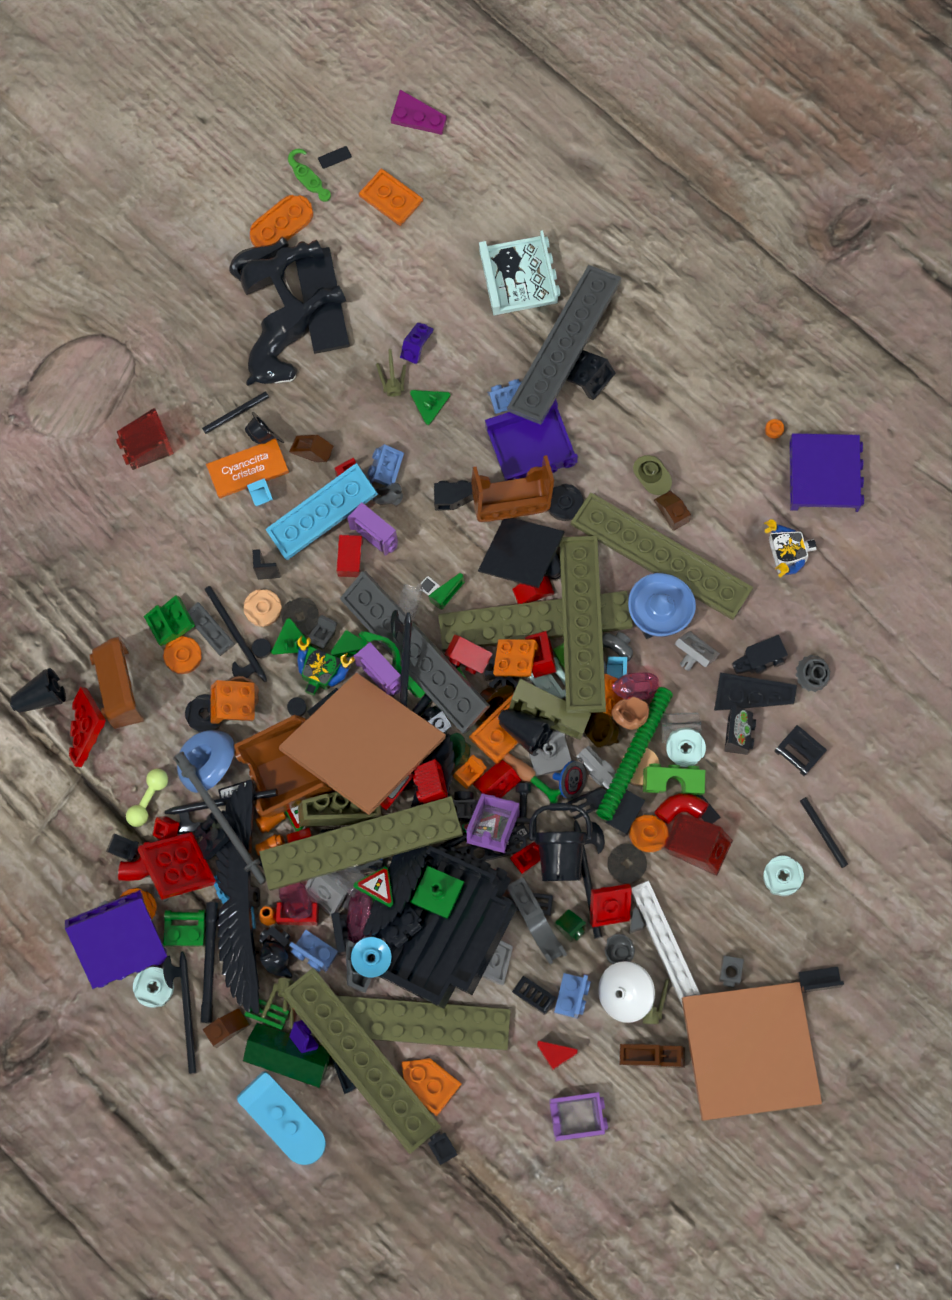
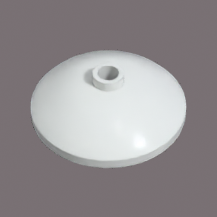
M622 961L612 964L604 971L599 981L598 994L601 1005L608 1015L617 1021L630 1023L644 1018L650 1012L655 999V988L650 975L643 967L633 962ZM619 990L622 992V997L619 996Z

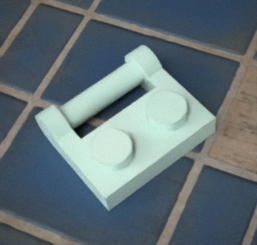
M555 657L556 674L565 685V672L559 665V660ZM532 673L529 677L534 686L560 699L566 697V689L562 690L551 674L534 678Z

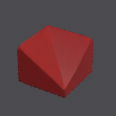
M168 816L156 817L152 836L160 840L177 836L179 822Z

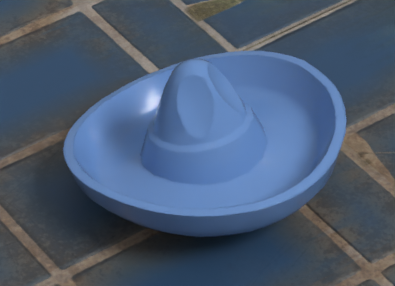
M654 573L643 577L633 586L629 595L628 607L632 620L641 631L656 637H666L680 632L690 623L695 614L696 602L691 589L682 580L669 574Z
M206 730L186 741L180 752H184L190 763L195 765L197 777L205 789L209 790L225 775L232 762L235 747L234 741L228 733L219 730ZM177 765L178 776L182 784L189 791L198 793L190 779L182 776V771Z

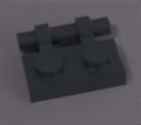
M212 812L207 816L205 822L197 826V830L194 833L197 838L203 837L199 842L203 858L208 860L230 840Z

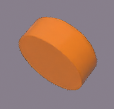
M778 419L768 421L765 427L766 435L773 439L781 437L784 432V424Z

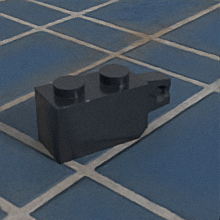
M776 635L748 646L744 655L734 661L732 666L736 674L745 672L761 674L767 671V668L770 666L778 667L783 665L788 654L780 636Z

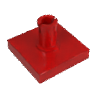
M629 884L591 890L590 924L592 927L630 921L632 888Z

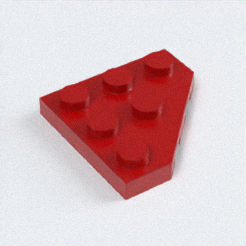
M80 687L72 703V710H75V721H71L70 736L73 737V747L69 748V757L74 766L81 768L88 759L89 753L96 743L101 729L104 728L106 721L89 690L84 687Z

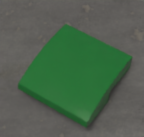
M177 595L163 606L156 605L144 615L160 646L177 639L195 626L181 598Z

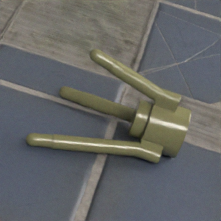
M389 349L390 379L387 380V383L380 364L377 363L376 367L384 393H387V396L395 397L401 395V391H404L406 365L402 367L400 382H398V379L394 377L392 349Z
M279 978L278 984L273 985V991L261 1015L262 1018H265L276 993L278 992V996L283 997L281 993L292 985L294 980ZM284 998L283 1011L285 1012L287 1011L288 1002ZM290 1005V1029L292 1030L294 1010Z
M669 979L665 980L658 1011L653 1003L650 1012L642 1018L643 1024H659V1019H662V1010Z

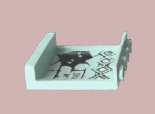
M543 230L540 231V236L491 246H487L486 241L479 242V252L493 315L558 303L560 288L559 285H555L554 280H557L556 271L551 268L553 258L552 254L548 253L549 240L548 237H544Z

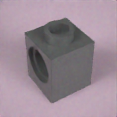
M724 955L718 982H723V986L731 988L739 985L744 959ZM726 968H733L736 971V976L728 977Z

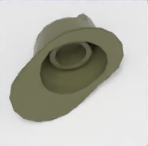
M644 455L634 462L633 472L649 493L663 495L670 490L672 478L658 457Z

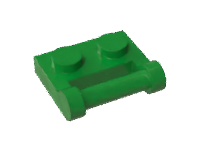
M165 910L164 946L204 947L205 910H199L198 912H172V910ZM172 920H198V926L172 925Z

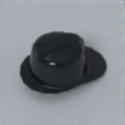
M252 412L253 418L245 427V432L252 441L258 444H265L276 438L280 442L285 443L255 412Z

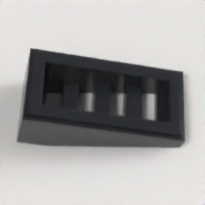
M522 976L512 991L513 994L543 1015L547 1013L556 1000L555 996L525 976ZM525 983H527L528 986L523 992V994L520 993V989L523 987ZM533 987L535 989L534 992L531 994L529 998L526 997L530 989ZM540 992L541 995L535 1003L532 1000L534 999L536 994ZM544 997H547V1001L545 1002L543 1007H541L539 1004L541 1003Z

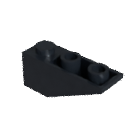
M460 480L457 483H449V481L434 483L435 511L455 510L474 500L471 482Z

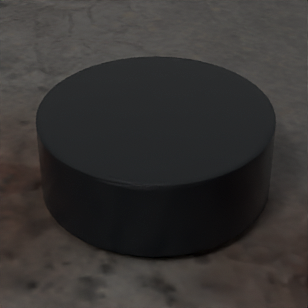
M260 638L253 642L252 651L257 658H266L270 655L272 648L268 640Z
M295 697L288 702L287 710L291 716L297 715L301 717L306 713L307 705L302 698Z
M454 792V800H474L473 792Z

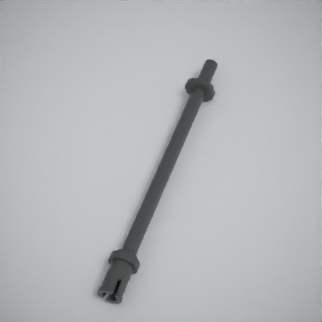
M184 752L175 755L173 760L181 769L182 776L190 779L246 862L245 871H252L260 885L264 884L266 877L258 867L261 863L260 860H253L197 777L195 765L190 763Z

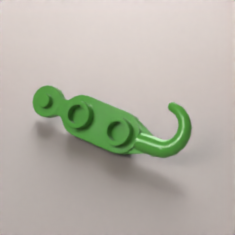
M303 149L292 150L288 155V162L294 171L295 177L308 191L318 193L321 201H329L331 193L328 189L322 188L320 178L308 166L300 164L294 159L296 154L302 153L306 155L307 152Z

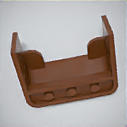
M547 455L543 456L542 467L531 468L527 472L526 478L491 483L489 477L478 474L477 466L473 467L471 485L477 520L479 522H490L544 513L549 510L554 477Z
M119 636L111 638L92 649V654H89L91 664L95 665L103 700L104 708H101L102 715L114 729L144 722L143 716L136 708L125 654H129V651Z

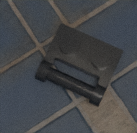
M798 725L774 750L777 755H782L801 771L800 774L802 776H805L827 751L825 747ZM790 745L809 761L807 765H804L785 747Z

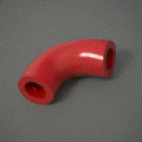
M678 793L663 801L654 813L667 824H670L675 816L682 812L688 813L699 820L707 810L709 803L693 794Z
M141 857L134 862L121 861L119 864V881H136L149 876Z

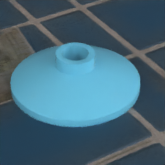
M367 937L357 942L351 953V962L354 969L360 975L368 978L378 977L389 968L391 951L383 940L376 937ZM370 954L375 955L373 962L368 961Z

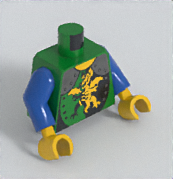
M301 636L298 639V670L303 680L308 682L305 692L315 696L319 687L328 690L330 687H334L343 681L350 668L349 664L353 663L355 659L351 657L350 661H347L346 656L348 653L342 655L340 659L310 646L308 649L307 646L310 644L311 639L308 637L307 644H304Z

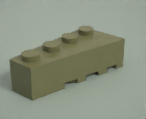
M337 791L302 800L298 806L299 827L353 825L381 817L380 805L368 815Z

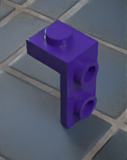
M416 323L403 341L400 358L417 364L420 360L422 346L431 336L434 329L426 324Z

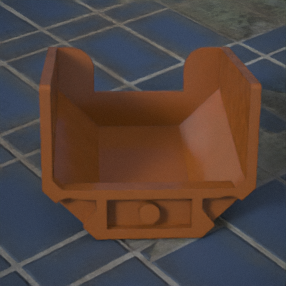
M293 715L234 745L236 759L247 764L250 768L249 775L256 783V792L276 788L278 790V796L257 799L255 807L259 815L270 818L299 806L302 800L335 791L279 750V746L307 720L306 718Z

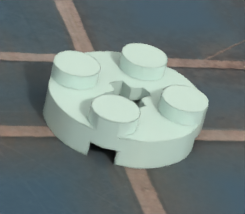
M685 727L670 733L666 742V751L668 757L675 764L681 767L694 766L703 758L706 745L699 731ZM684 743L691 745L687 752H684L681 748Z
M788 856L773 858L766 865L763 872V880L766 887L772 894L779 896L794 894L801 887L804 879L801 865ZM780 871H784L785 874L789 875L786 881L778 878Z
M149 967L141 971L133 982V992L138 1002L149 1008L164 1006L170 1000L174 991V985L173 989L168 987L164 979L163 969L159 967ZM154 982H157L158 990L150 993L149 984L153 985Z

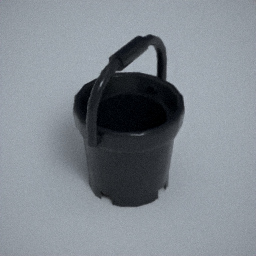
M550 803V805L537 809L530 818L529 839L530 841H535L539 847L542 881H581L583 844L592 838V827L587 812L577 805ZM546 810H576L583 815L587 825V835L586 832L579 831L538 832L534 834L535 819Z

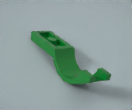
M361 631L358 635L364 642L379 640L390 648L393 656L392 666L401 675L402 667L399 665L400 654L395 643L386 637ZM409 675L408 690L415 698H421L425 692Z

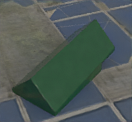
M256 1023L247 1039L243 1062L320 1088L331 1055L323 1045L318 1044V1049L301 1053L289 1037V1033Z

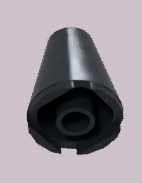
M51 668L44 669L14 693L10 700L11 708L18 713L60 705L65 702L64 686H59L57 681L60 678Z
M508 708L503 710L498 717L499 725L533 756L539 754L536 752L539 748L543 750V746L549 742L553 730L550 729L551 726H554L552 721Z

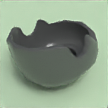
M614 934L607 939L604 951L608 961L612 964L622 961L631 962L635 954V947L632 940L626 935Z

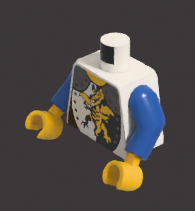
M773 519L764 522L769 527L765 529V533L772 532L769 537V543L776 565L775 570L777 569V572L780 573L778 576L796 574L805 565L808 558L807 552L816 550L815 540L804 541L802 532H796L794 529L779 525Z

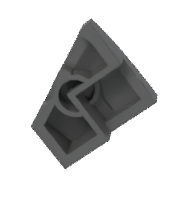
M347 940V985L359 992L366 993L372 978L364 977L354 969L351 962V953L356 943ZM370 954L368 961L373 962L375 955Z

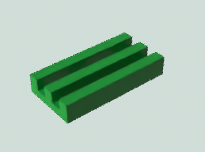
M259 999L260 1005L266 1006L267 1002ZM271 1004V1009L284 1013V1016L282 1017L269 1011L266 1015L280 1020V1025L251 1014V1012H246L245 1016L283 1030L290 1011L284 1012L283 1008Z

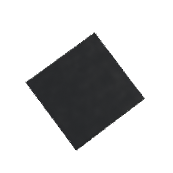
M515 518L503 519L478 572L539 588L565 532Z

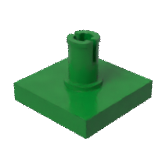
M427 866L411 903L448 919L462 890L464 881Z

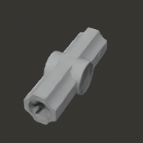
M590 746L584 748L576 758L590 772L589 774L593 780L607 790L610 783H612V779L615 778V770L607 761L602 760Z

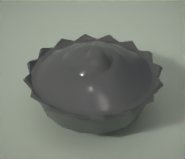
M818 655L804 657L796 667L797 673L795 676L798 678L797 682L808 692L822 690L830 680L828 664Z

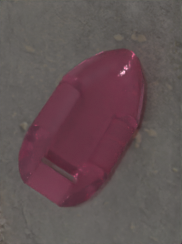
M649 672L628 673L617 679L612 688L618 696L624 699H630L631 697L650 699L657 692L659 679L656 675Z
M302 882L279 888V898L289 918H292L294 921H300L312 914V901Z
M355 889L351 895L346 922L348 938L353 943H357L364 938L363 931L371 909L370 896L358 889Z

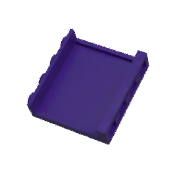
M556 399L541 425L510 412L485 420V428L505 481L526 478V474L531 468L542 467L543 456L546 455L552 473L563 467H573L577 463L578 455L574 453L560 416Z
M792 433L790 437V511H798L799 507L855 508V512L859 511L860 507L864 505V494H861V488L864 486V477H861L860 470H863V459H860V453L863 452V442H860V435Z
M141 890L65 920V930L92 989L102 988L114 980H122L129 974L144 971L149 966L162 964L168 956L167 949L164 948L146 908Z

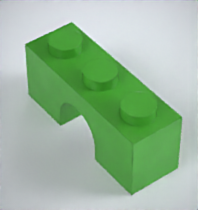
M649 764V767L647 766L643 769V792L664 793L668 779L673 778L681 784V793L700 796L705 793V770H699V766H688V769H682L680 765H668V768L661 767V764Z

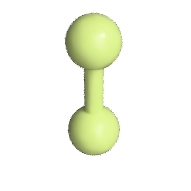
M153 769L147 774L146 783L149 787L139 805L131 806L126 812V820L131 826L140 827L147 822L148 812L146 807L154 792L164 789L168 784V775L164 770Z

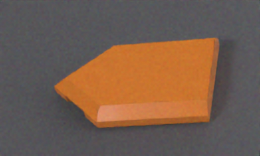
M430 1058L402 1062L404 1081L423 1105L435 1116H438L462 1083Z

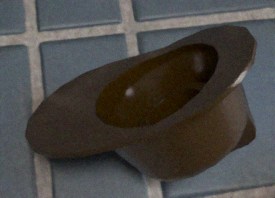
M511 685L503 686L498 690L486 688L480 693L490 705L479 718L481 722H484L512 695L513 687Z
M590 712L591 715L584 732L597 748L611 746L614 743L618 744L620 742L618 740V725L606 713Z

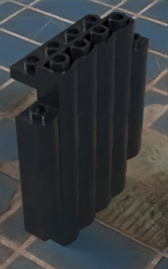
M442 845L437 846V848L428 847L426 853L432 860L430 863L425 860L424 868L421 867L420 877L422 879L427 866L464 881L462 890L449 918H443L412 904L411 901L415 892H411L408 903L422 919L419 922L422 928L413 936L406 933L405 935L409 939L399 948L395 945H389L380 932L371 936L383 940L391 951L390 966L385 973L378 977L445 1009L455 988L473 995L517 910L513 905V901L503 896L511 881L507 876L508 872L498 867L496 870L490 868L491 865L483 860L477 862L468 853L464 852L463 855L457 853L458 850L450 845L447 848Z

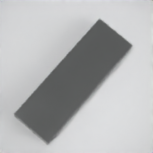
M199 602L187 610L195 624L194 627L219 656H222L235 645Z

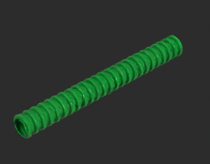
M664 687L657 688V692L649 704L648 718L644 725L637 729L635 737L632 738L622 763H620L617 773L614 775L615 778L612 779V783H610L606 791L607 793L601 801L602 804L599 805V809L596 811L600 818L612 820V815L615 814V810H617L621 802L620 800L626 792L625 789L628 788V784L631 782L630 779L633 778V774H635L638 764L641 762V758H643V754L651 742L653 733H655L658 723H660L663 713H665L673 697V693L669 689Z

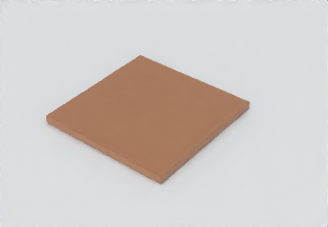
M356 672L279 746V750L370 815L446 738V734Z
M800 982L681 998L702 1121L822 1104Z

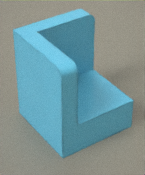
M265 478L247 485L255 506L273 500Z
M609 656L607 659V674L626 682L627 657Z

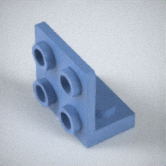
M307 930L304 931L296 945L292 942L289 944L292 948L291 953L301 961L304 959L308 960L309 966L318 972L320 970L326 972L338 955L336 949Z
M566 973L563 974L554 1013L578 1019L579 1014L583 1015L586 1001L582 1000L583 994L588 995L591 981L587 980L588 975L584 974L582 978Z

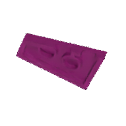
M400 90L391 117V124L442 135L447 116Z

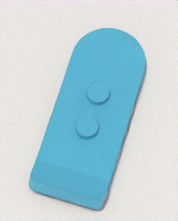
M267 1072L260 1073L237 1096L238 1103L293 1162L300 1165L315 1163L325 1151L326 1141L323 1132Z

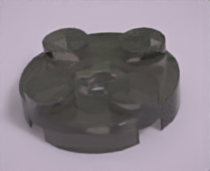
M304 597L287 602L281 612L283 625L287 618H291L304 636H308L318 624L320 617L314 602ZM303 612L305 619L298 621V618L295 617L296 614L300 615Z
M622 844L612 849L608 857L607 868L609 874L618 882L632 884L644 875L647 868V859L642 850H639L634 845ZM625 859H629V861L633 863V865H630L629 869H626V867L621 864V862H624Z

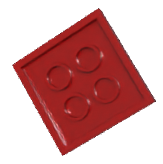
M192 832L140 845L138 848V852L161 900L213 886L216 882Z

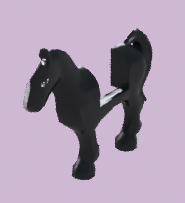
M282 236L273 244L242 250L231 261L229 271L241 282L246 295L274 283L285 306L269 314L261 322L262 333L249 354L248 370L251 375L246 381L247 386L254 384V382L272 384L294 380L297 375V368L291 363L281 361L277 356L286 346L297 341L305 334L309 318L319 306L329 302L339 304L347 302L339 285L331 290L324 287L319 288L305 302L298 300L286 285L285 270L292 262L300 258L313 257L318 259L324 256L317 240L309 244L301 241L294 247H288L287 239Z

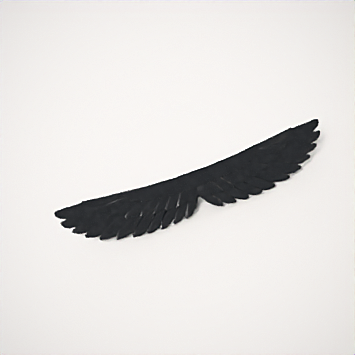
M446 730L443 732L446 734V738L423 760V763L433 759L437 760L442 767L448 794L450 790L449 785L453 779V776L450 774L455 766L453 762L455 752L452 751L454 743L450 742L451 736L449 733L447 734ZM416 786L411 808L424 804L417 798L416 791H419L418 786ZM430 845L393 856L388 868L393 905L388 907L375 899L370 909V915L363 935L377 934L380 929L384 930L387 927L389 921L392 923L395 920L398 912L402 913L405 903L410 900L411 889H416L418 879L421 877V867L424 868L425 866L424 857L427 858L428 854L426 851Z
M248 780L246 785L241 783L237 791L233 790L231 800L228 799L226 802V811L222 810V814L251 855L254 804L253 780ZM229 840L216 853L218 858L216 866L219 870L216 873L220 881L217 884L224 894L230 896V899L222 905L218 913L220 915L218 926H221L217 935L220 938L218 949H221L219 959L221 962L223 961L222 975H225L226 987H230L232 997H236L238 1005H243L245 1011L251 1012L252 1009L255 1014H259L260 987L255 958L251 907H260V889L251 886V871H245L246 862L232 841ZM254 891H255L256 896H257L256 902H254V900H253V892H254Z

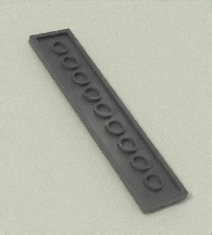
M591 265L587 266L507 407L508 412L540 425L542 424L620 285V276Z
M362 571L340 597V600L370 633L386 637L395 643L399 650L400 666L402 667L403 634L398 631L397 638L395 639L391 631L390 621L394 610H398L399 619L403 623L406 614L367 571ZM412 621L409 675L462 734L467 733L490 705ZM379 641L392 656L390 648L385 643Z

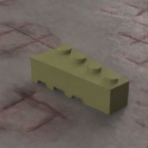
M522 679L518 682L509 707L510 709L548 719L554 723V726L550 727L551 729L579 740L582 738L591 713H567L566 701Z

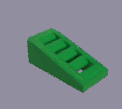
M457 574L428 596L430 602L440 610H443L465 583L463 574Z

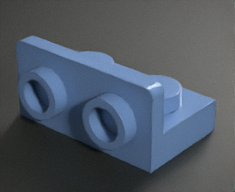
M515 379L509 381L507 386L502 387L499 384L491 387V391L487 393L490 396L495 414L507 411V407L522 381Z
M385 444L376 448L372 456L374 459L373 464L367 472L370 483L375 481L385 486L395 483L404 453Z

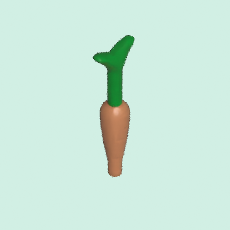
M510 753L503 758L515 770L520 779L534 784L546 794L550 803H558V796L561 794L560 789L549 788L536 777V772L532 767Z

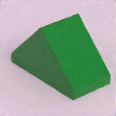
M345 630L331 650V655L341 659L342 655L348 653L346 657H351L368 643Z

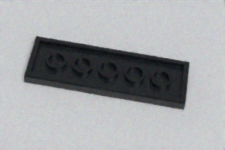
M330 247L321 248L324 256L321 258L306 257L295 260L304 302L310 299L319 288L324 287L331 290L337 286ZM329 302L319 306L312 313L308 321L314 354L350 347L342 305Z

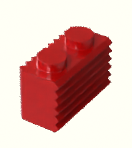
M436 759L423 763L414 769L413 780L416 786H418L419 791H416V795L420 802L426 804L448 797L442 767Z

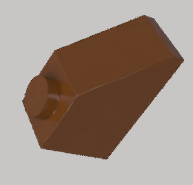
M299 435L295 437L289 452L313 462H327L331 457V451L334 446L319 435Z
M668 491L654 499V502L673 531L690 522L691 514L683 501L672 491Z
M238 1008L218 1018L202 1030L213 1047L218 1048L250 1026V1024Z

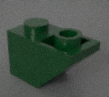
M570 909L554 922V926L570 942L574 939L578 941L585 934L586 922Z

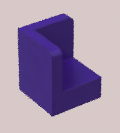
M303 1020L294 1022L289 1037L299 1051L304 1053L318 1049L319 1045L312 1037L311 1030Z

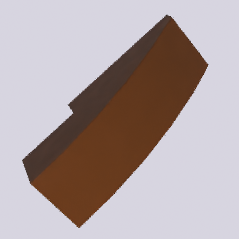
M620 1044L619 1065L685 1068V1047Z

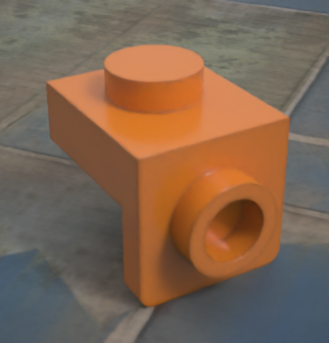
M472 755L454 773L453 777L467 790L482 776L487 767L481 759Z

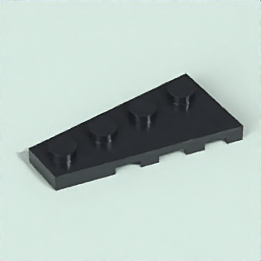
M720 672L714 711L730 710L732 705L743 709L794 705L797 685Z

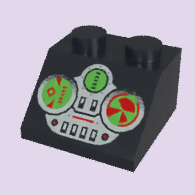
M736 705L731 706L728 714L724 752L748 755L749 750H753L754 738H751V731H755L756 719H753V712Z

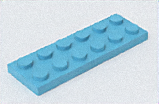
M356 463L265 530L283 557L289 560L348 517L361 502L366 504L377 496L378 493Z

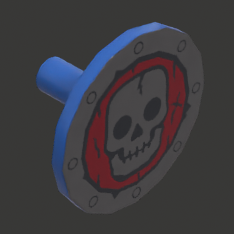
M570 761L564 766L561 773L555 772L553 774V779L559 781L560 795L572 800L577 798L583 791L586 782V771L581 762Z

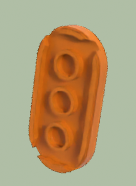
M289 195L259 217L250 228V239L254 247L273 244L282 236L288 241L306 227L313 217L310 201L301 195Z

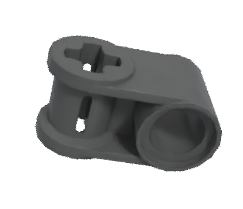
M453 800L454 807L457 810L458 821L470 822L479 800Z

